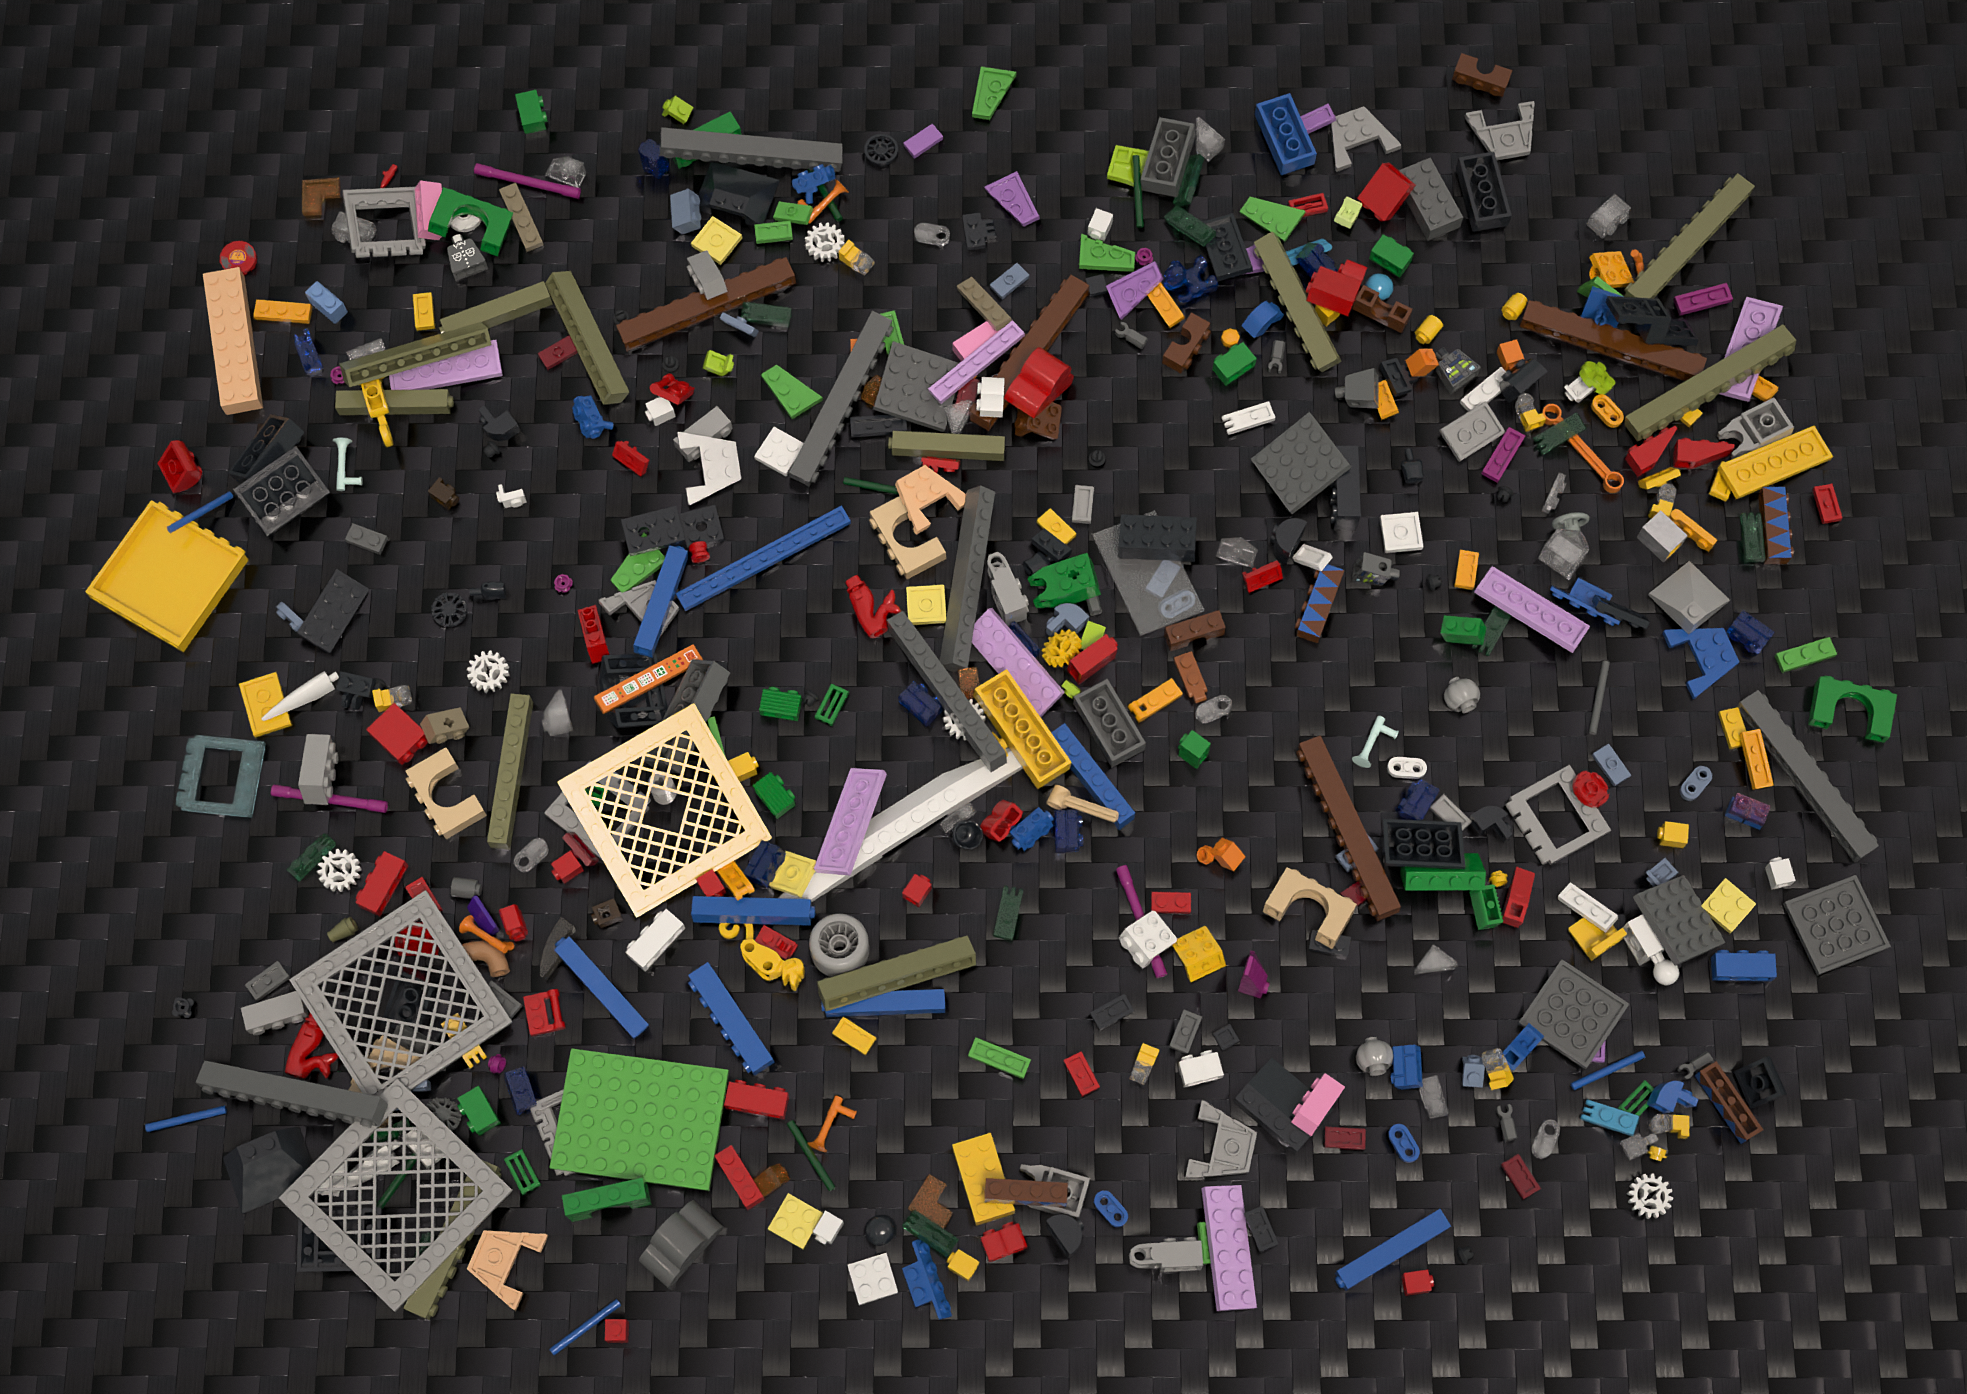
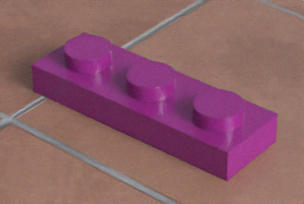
M1724 283L1675 296L1673 300L1680 316L1730 303L1733 297L1728 284Z
M1509 427L1481 474L1498 483L1524 440L1525 435Z

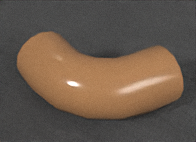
M472 941L462 944L472 961L482 960L487 963L491 977L503 976L510 972L504 953L491 946L488 942Z

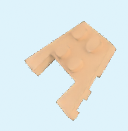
M926 465L902 477L895 483L901 501L907 508L908 518L913 523L915 534L927 529L931 524L920 511L945 496L957 510H960L965 505L966 494Z
M483 1231L467 1270L510 1308L516 1311L523 1293L504 1284L520 1247L525 1246L541 1253L548 1235L541 1233Z

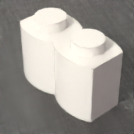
M982 377V383H978L977 394H981V399H977V410L980 411V416L1002 417L1004 378Z
M1212 1050L1200 1053L1201 1056L1193 1058V1055H1188L1181 1058L1182 1061L1178 1063L1184 1087L1223 1078L1224 1074L1217 1052L1212 1053Z

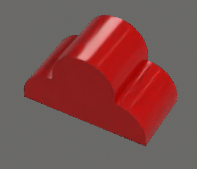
M1038 347L1026 360L1020 374L1008 388L1004 399L1032 418H1035L1072 384L1074 375L1071 374V367L1046 350Z

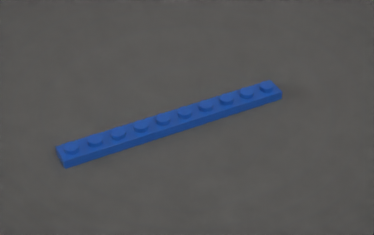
M840 506L675 594L683 609L687 611L851 524V520L843 507Z

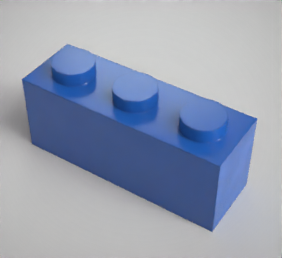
M1719 950L1711 957L1712 980L1773 981L1777 977L1775 954H1769V951L1749 953L1747 950H1740L1737 953H1729L1728 950Z

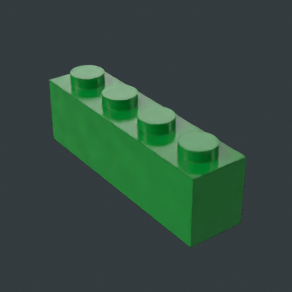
M731 112L694 129L695 131L742 135L741 128ZM673 157L678 168L686 167L697 160Z

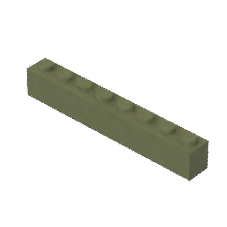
M1272 231L1254 242L1256 246L1254 251L1258 258H1262L1264 262L1262 267L1266 274H1270L1272 287L1274 290L1277 289L1279 291V301L1283 306L1286 305L1288 309L1286 314L1291 322L1294 321L1296 325L1294 330L1299 338L1302 337L1304 350L1307 354H1311L1313 359L1310 361L1314 369L1318 368V370L1324 372L1342 362L1313 304L1306 301L1308 294L1277 234Z
M571 271L552 272L545 285L603 405L621 403L629 393L628 387L601 335Z
M482 322L339 363L344 382L349 387L492 344L488 328Z
M511 694L487 839V843L491 848L510 850L533 708V701L530 695Z
M968 936L958 937L948 942L938 943L935 946L899 955L896 958L883 960L870 966H863L860 969L844 972L831 978H825L817 982L818 993L825 1011H830L975 966L976 953Z
M482 1160L499 1178H501V1169L499 1167ZM468 1176L464 1183H474ZM464 1186V1198L475 1197V1186ZM478 1186L479 1195L483 1190ZM460 1201L454 1202L449 1213L460 1212ZM464 1201V1210L473 1201ZM449 1216V1225L458 1216ZM475 1230L410 1296L403 1309L427 1320L435 1316L438 1310L437 1303L440 1297H444L448 1288L446 1284L449 1278L452 1279L457 1269L455 1265L458 1259L461 1260L466 1251L464 1246L467 1240L470 1241Z

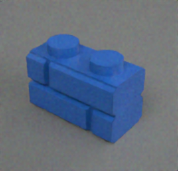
M1417 1045L1392 1047V1065L1394 1072L1391 1073L1392 1084L1398 1089L1422 1088L1420 1047Z

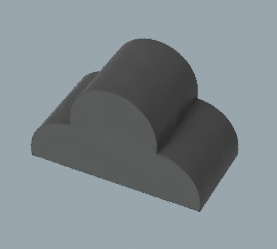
M692 1200L679 1212L672 1214L659 1227L651 1238L650 1245L641 1255L639 1262L670 1289L721 1232L724 1226L695 1200Z

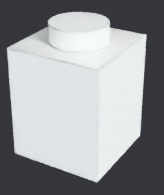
M1096 208L1088 226V235L1095 240L1105 241L1113 223V214Z
M662 397L646 403L647 411H645L649 422L653 421L655 426L675 417L674 409L670 402Z
M1781 857L1771 859L1770 863L1765 867L1771 889L1790 886L1796 881L1789 858L1783 860Z
M825 1210L813 1231L814 1235H816L815 1239L824 1245L827 1242L832 1244L844 1222Z

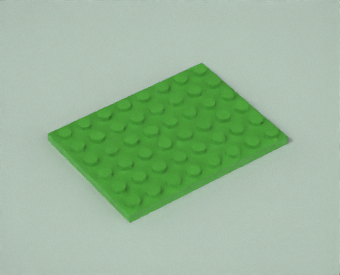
M571 1049L550 1169L626 1180L643 1178L648 1183L709 1191L729 1070Z

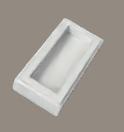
M1303 544L1292 558L1297 563L1322 571L1333 557L1328 552Z

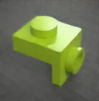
M674 96L670 100L667 99L663 104L662 108L664 111L662 115L665 117L669 114L684 124L687 122L693 107L677 96Z
M709 350L706 354L703 369L723 377L728 372H731L734 366V362H732L733 355L729 354L726 357Z

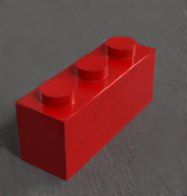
M385 851L382 856L379 855L376 859V867L373 872L368 874L365 881L366 885L356 896V904L360 908L379 917L382 915L408 868V864L404 860Z
M741 1080L729 1082L724 1103L726 1109L785 1120L789 1101V1094L785 1092L786 1089L774 1087L773 1090L766 1089L765 1085L757 1083L754 1086L746 1085L747 1082Z
M732 1145L714 1155L747 1210L765 1200Z

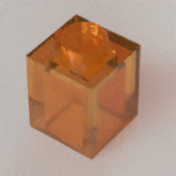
M977 667L959 669L960 690L966 698H974V690L980 686Z

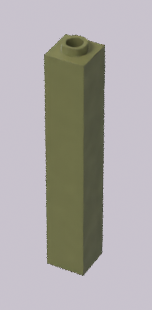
M543 281L440 319L442 326L439 329L441 333H445L482 322L487 328H491L553 304Z
M448 389L384 390L389 413L385 415L450 414V407L454 405L453 396H450ZM362 390L336 391L335 408L339 415H370Z
M893 431V437H889L888 448L892 449V455L930 456L1004 461L1005 436Z

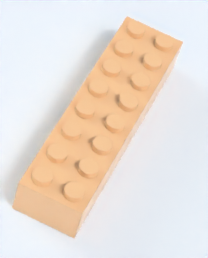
M240 267L204 273V287L221 407L226 415L263 408L245 276Z

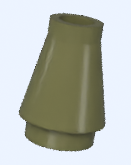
M352 917L344 918L331 931L327 932V935L332 942L354 935L358 931V926Z

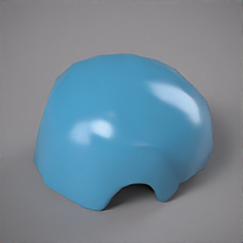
M1374 274L1364 284L1379 292L1381 300L1389 298L1393 292L1392 280L1384 274Z

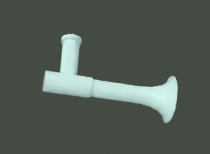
M348 438L333 439V442L338 446L336 490L345 491V485H362V477H345L346 448L349 443H352V440Z
M1377 716L1361 754L1352 757L1355 764L1365 768L1371 767L1368 756L1380 732L1394 739L1397 737L1399 731L1383 725L1384 717Z

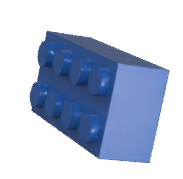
M1289 93L1256 104L1255 117L1280 174L1283 175L1314 165L1317 153L1291 94Z

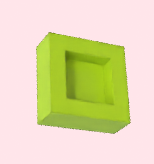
M1068 680L1062 684L1065 694L1071 699L1083 692Z

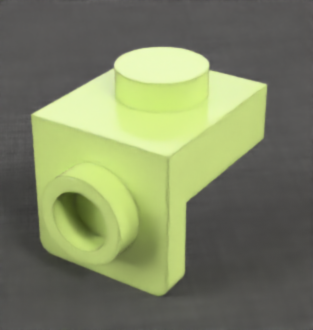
M1346 197L1334 222L1351 228L1359 215L1362 203Z

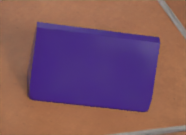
M473 896L467 909L474 917L480 929L493 936L499 932V928L478 896Z

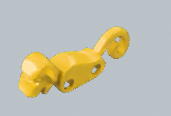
M383 378L359 384L361 385L370 417H377L379 430L385 446H393V439L385 418V414L389 413L382 385Z
M720 923L719 932L721 936L726 939L736 937L740 932L738 924H734L731 930H727L726 928L730 923ZM744 924L746 927V939L742 941L740 949L745 962L765 980L771 981L782 976L784 986L790 982L791 989L796 991L799 982H801L805 975L803 962L798 958L784 961L774 950L757 944L754 940L753 924Z

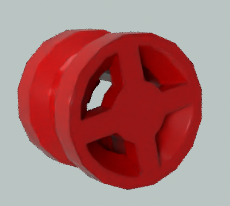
M698 541L689 545L688 548L689 552L692 553L691 559L693 563L704 562L710 558L709 552L706 551L707 543L705 541Z

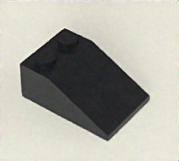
M403 967L401 978L411 979L413 968ZM417 969L415 980L425 982L427 972ZM430 974L429 983L439 985L440 978ZM395 980L383 1018L416 1024L424 985ZM428 986L425 997L436 999L438 988ZM425 1000L422 1011L430 1012L435 1002ZM421 1014L419 1025H424L429 1015ZM381 1021L382 1024H387L386 1021ZM391 1022L390 1027L396 1029L397 1023Z

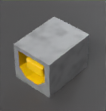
M1660 510L1642 527L1637 538L1664 562L1682 546L1688 535Z

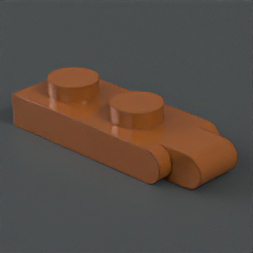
M1192 651L1174 657L1175 665L1188 697H1193L1195 703L1207 700L1205 695L1207 687Z

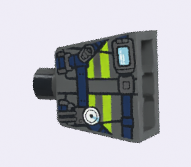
M1441 348L1435 354L1440 360L1439 365L1436 367V372L1450 394L1476 377L1481 368L1459 349L1449 354L1444 348Z
M1364 552L1353 565L1352 582L1381 586L1388 579L1397 581L1400 571L1399 569L1391 568L1392 561L1390 559Z

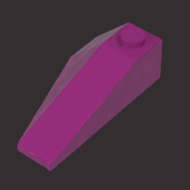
M1250 950L1238 992L1261 998L1263 993H1267L1270 983L1266 982L1268 975L1257 955L1252 950Z

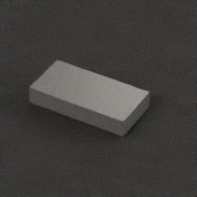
M1075 485L1072 522L1091 524L1094 487Z
M1444 794L1429 808L1441 821L1461 822L1462 831L1472 822Z

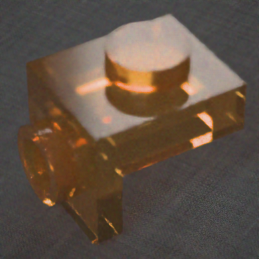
M875 375L865 384L861 399L874 406L882 377Z
M778 1163L768 1167L753 1181L765 1197L781 1184L788 1182L790 1178L787 1175L786 1169Z

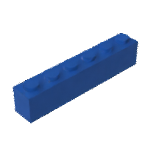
M1064 723L1054 730L1052 735L1072 762L1070 769L1100 806L1119 813L1118 820L1113 822L1117 829L1120 830L1134 820L1135 812L1066 724Z
M707 962L688 975L691 980L688 982L693 992H699L701 1004L704 1008L709 1007L712 1012L709 1014L715 1024L719 1023L723 1029L720 1032L726 1041L728 1039L731 1040L733 1043L731 1048L736 1056H742L744 1059L742 1065L748 1073L752 1071L755 1076L775 1063L710 964Z

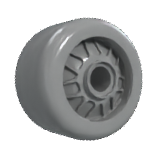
M832 914L821 919L812 929L809 939L813 963L820 972L829 977L863 967L869 956V940L862 923L846 914ZM838 947H843V948H845V949L842 950V951H836V950H835V949L838 948Z

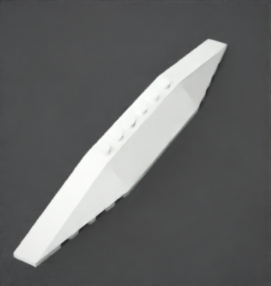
M1007 748L1005 749L1008 754L1007 763L993 772H990L983 761L979 759L941 774L871 818L850 876L824 874L815 871L801 898L785 892L779 898L811 899V902L882 858L883 854L943 816L952 814L1020 771L1023 767L1012 751Z

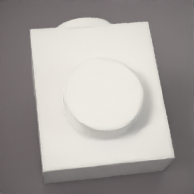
M1578 377L1569 386H1564L1567 390L1565 392L1566 396L1571 401L1575 400L1578 403L1596 389L1593 386L1589 388L1581 377Z
M502 484L498 485L497 498L499 503L502 502L505 508L519 507L523 503H527L522 489L505 493Z

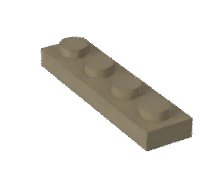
M513 183L499 189L508 211L513 212L512 220L526 251L528 252L543 246L542 239L517 184Z
M972 276L957 285L961 295L996 331L1001 330L1012 321L1011 317Z

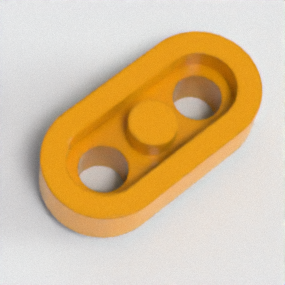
M1600 394L1594 397L1591 408L1598 417L1611 428L1620 426L1624 419L1623 412L1608 396Z

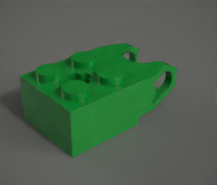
M1088 553L1042 567L1028 577V582L1031 586H1046V590L1033 600L1036 608H1056L1061 604H1074L1101 595L1094 565Z

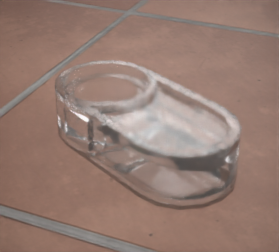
M920 223L914 229L915 238L921 243L946 245L950 240L949 229L944 226ZM939 232H943L946 234V237L938 239L936 235Z
M1220 695L1200 704L1196 710V718L1201 723H1209L1228 714L1232 707L1231 699L1226 695ZM1225 701L1228 707L1224 710L1219 709L1217 703Z
M968 803L944 819L940 826L945 833L952 831L953 826L958 821L968 820L976 813V809L971 803Z
M540 838L532 840L515 856L514 864L516 868L522 872L531 870L548 854L549 847L547 843ZM527 857L529 859L528 865L520 866L518 863L520 858Z
M1550 1119L1541 1124L1532 1145V1153L1537 1158L1543 1159L1551 1154L1560 1133V1126L1556 1121ZM1550 1124L1554 1126L1555 1133L1553 1135L1546 1134L1544 1130L1545 1125Z

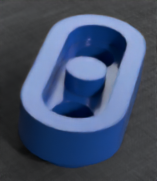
M1402 1124L1393 1125L1388 1132L1390 1142L1402 1161L1406 1163L1414 1162L1420 1154L1418 1145L1406 1126ZM1395 1132H1400L1402 1137L1396 1138ZM1405 1150H1411L1412 1155L1407 1156Z
M1109 1191L1098 1192L1094 1198L1096 1209L1112 1226H1124L1128 1219V1213ZM1105 1198L1107 1199L1108 1204L1102 1205L1100 1203V1200ZM1120 1214L1121 1220L1116 1221L1114 1215Z

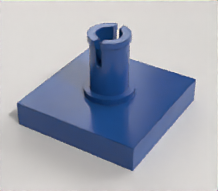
M1592 286L1581 317L1591 318L1597 325L1598 323L1600 325L1609 324L1613 328H1617L1619 322L1616 321L1605 301L1607 296H1624Z

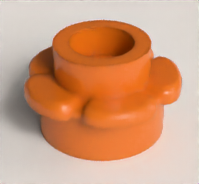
M1205 845L1198 849L1197 859L1199 862L1205 865L1213 862L1214 856L1210 853L1213 849L1211 846Z

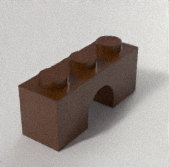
M1461 53L1452 80L1459 84L1471 86L1476 90H1483L1494 96L1503 97L1512 70L1495 65L1491 73L1482 74L1476 67L1478 58Z
M1363 285L1354 301L1353 310L1402 333L1411 317L1413 309L1397 301L1394 305H1389L1379 298V292Z
M1191 312L1181 331V335L1190 342L1186 345H1179L1172 341L1163 355L1162 363L1180 374L1184 369H1188L1192 363L1191 358L1194 354L1197 355L1202 347L1200 344L1203 340L1206 341L1211 334L1210 322Z
M1218 610L1167 626L1164 630V636L1169 650L1173 651L1188 646L1191 641L1197 638L1205 637L1206 640L1222 636L1226 627Z

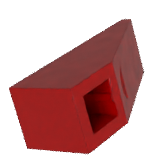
M1676 426L1670 429L1666 427L1659 432L1658 436H1650L1643 442L1644 444L1640 446L1635 445L1628 450L1625 460L1637 477L1653 469L1675 434Z
M1689 438L1678 439L1674 445L1673 467L1693 469L1726 457L1733 451L1734 444L1724 441L1714 443L1708 440L1691 441Z
M596 605L578 610L586 647L592 664L602 661L603 655H610Z
M1519 867L1515 868L1501 914L1504 920L1503 923L1517 928L1523 923L1534 881V872Z

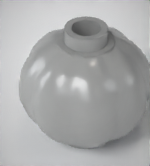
M1455 677L1449 681L1450 685L1444 692V700L1447 706L1456 712L1462 711L1463 713L1470 712L1476 708V703L1480 699V690L1476 683L1467 678L1460 679Z
M1369 1037L1365 1039V1043L1360 1045L1357 1050V1065L1361 1070L1370 1073L1372 1076L1382 1075L1392 1064V1048L1386 1042L1377 1040L1376 1037Z

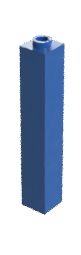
M669 546L634 642V653L653 658L688 560V551L683 547Z
M693 896L691 915L693 922L811 925V918H815V906H812L811 899L743 897L737 901L735 897Z
M562 937L555 944L556 948L554 951L633 1039L649 1026L570 937L567 939Z
M944 989L891 991L825 1011L826 1017L945 1013ZM821 1002V1004H822V1011H825V1008H824V1006H823V1003Z
M1441 1209L1336 1271L1335 1275L1337 1277H1335V1281L1340 1288H1344L1347 1291L1446 1231L1451 1225Z

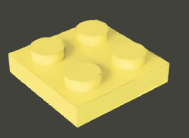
M712 216L691 242V246L700 252L707 250L711 258L721 265L740 242L742 234Z
M944 585L906 587L908 618L913 625L946 623Z
M786 851L768 885L773 889L801 898L815 873L816 860Z
M1725 878L1701 906L1715 922L1728 933H1731L1756 903Z
M788 1193L768 1230L804 1249L823 1213Z

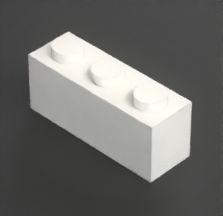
M667 909L664 912L660 911L654 917V922L650 927L646 926L641 931V936L637 941L633 940L627 946L626 954L641 969L646 971L683 932L685 926Z

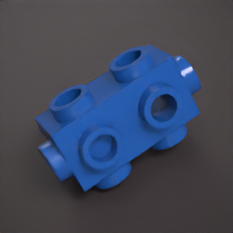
M821 164L813 168L814 172L808 173L806 170L797 174L799 178L792 180V185L797 190V193H806V203H813V192L818 191L817 186L835 179V171L831 165L824 167Z
M578 396L573 400L574 418L579 422L581 432L586 438L594 439L599 437L604 428L613 429V422L603 421L592 396Z
M1038 807L1018 825L1011 826L1009 832L1013 837L1011 842L1018 850L1022 848L1025 851L1027 848L1033 847L1037 839L1049 833L1050 828L1054 826L1051 822L1054 818L1047 810L1043 812Z

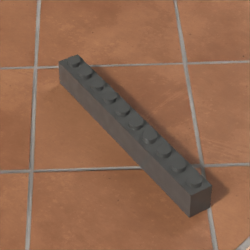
M661 128L659 156L666 158L678 157L685 160H712L721 163L735 162L741 165H769L776 168H803L814 171V167L823 164L824 167L831 165L835 172H839L842 165V144Z
M874 311L871 312L789 471V477L809 487L812 482H816L819 476V472H817L819 467L825 465L828 458L826 454L828 450L833 449L836 440H834L836 434L842 432L844 427L843 421L845 417L848 418L853 409L851 407L853 401L857 402L861 394L859 391L861 386H865L869 379V375H867L869 370H873L877 363V359H875L877 354L883 352L886 345L884 341L886 337L891 336L894 330L891 319Z
M981 485L967 490L941 649L940 662L945 669L952 672L968 668L995 492Z
M904 611L887 620L888 631L988 770L993 772L1006 764L1007 756L1005 750Z
M1757 690L1740 701L1735 708H1739L1741 716L1752 730H1761L1764 746L1851 859L1856 863L1879 846L1875 836L1866 830L1864 822L1856 817L1851 805L1842 799L1840 791L1835 786H1832L1827 774L1818 768L1816 760L1811 755H1808L1803 743L1794 737L1792 729L1787 724H1784L1779 712L1770 706L1768 698Z
M205 1060L196 1080V1084L202 1088L201 1090L208 1094L217 1092L219 1095L227 1098L236 1096L241 1101L247 1102L250 1099L260 1105L269 1103L278 1109L288 1107L289 1110L300 1113L302 1110L312 1116L321 1114L331 1120L340 1118L349 1124L359 1122L360 1125L371 1128L372 1125L380 1127L388 1106L378 1096Z

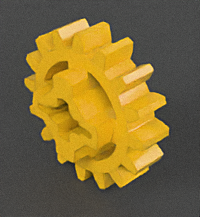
M1068 629L1065 633L1064 630H1061L1060 634L1055 632L1053 637L1048 638L1049 642L1044 643L1046 648H1043L1041 651L1044 653L1042 657L1049 666L1052 665L1056 668L1059 665L1063 667L1064 663L1069 665V661L1074 658L1075 654L1078 655L1080 653L1078 649L1082 648L1080 644L1082 640L1075 631L1071 632Z

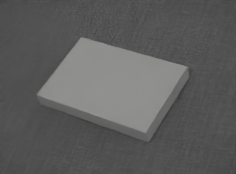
M1486 401L1439 430L1459 462L1506 433Z

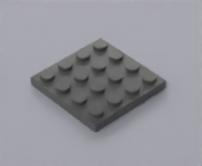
M893 341L873 410L944 432L955 393L940 404L931 395L928 388L959 363Z
M1310 412L1251 458L1291 514L1295 513L1351 468V465Z
M1684 875L1640 892L1633 897L1674 966L1726 943L1711 920L1710 915L1701 906L1700 899Z
M1856 875L1783 903L1817 976L1891 947Z
M1561 959L1518 1025L1525 1028L1530 1023L1544 1035L1542 1041L1586 1069L1629 1006V1003Z

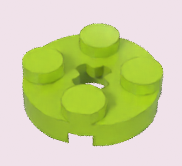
M1587 361L1581 366L1580 369L1582 370L1579 372L1581 379L1589 388L1591 386L1596 388V393L1607 394L1615 385V380L1609 376L1605 365L1601 362L1596 364Z

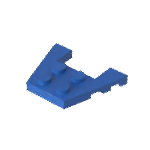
M1724 628L1695 629L1690 634L1683 629L1664 630L1662 633L1669 648L1688 642L1703 676L1686 683L1692 699L1697 698L1703 691L1707 690L1739 663Z

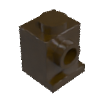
M440 477L428 490L430 497L448 510L459 501V497L455 494L456 490L449 484L445 485Z
M614 898L592 907L594 913L591 914L594 924H599L600 928L623 921ZM605 913L610 914L609 917L603 918Z

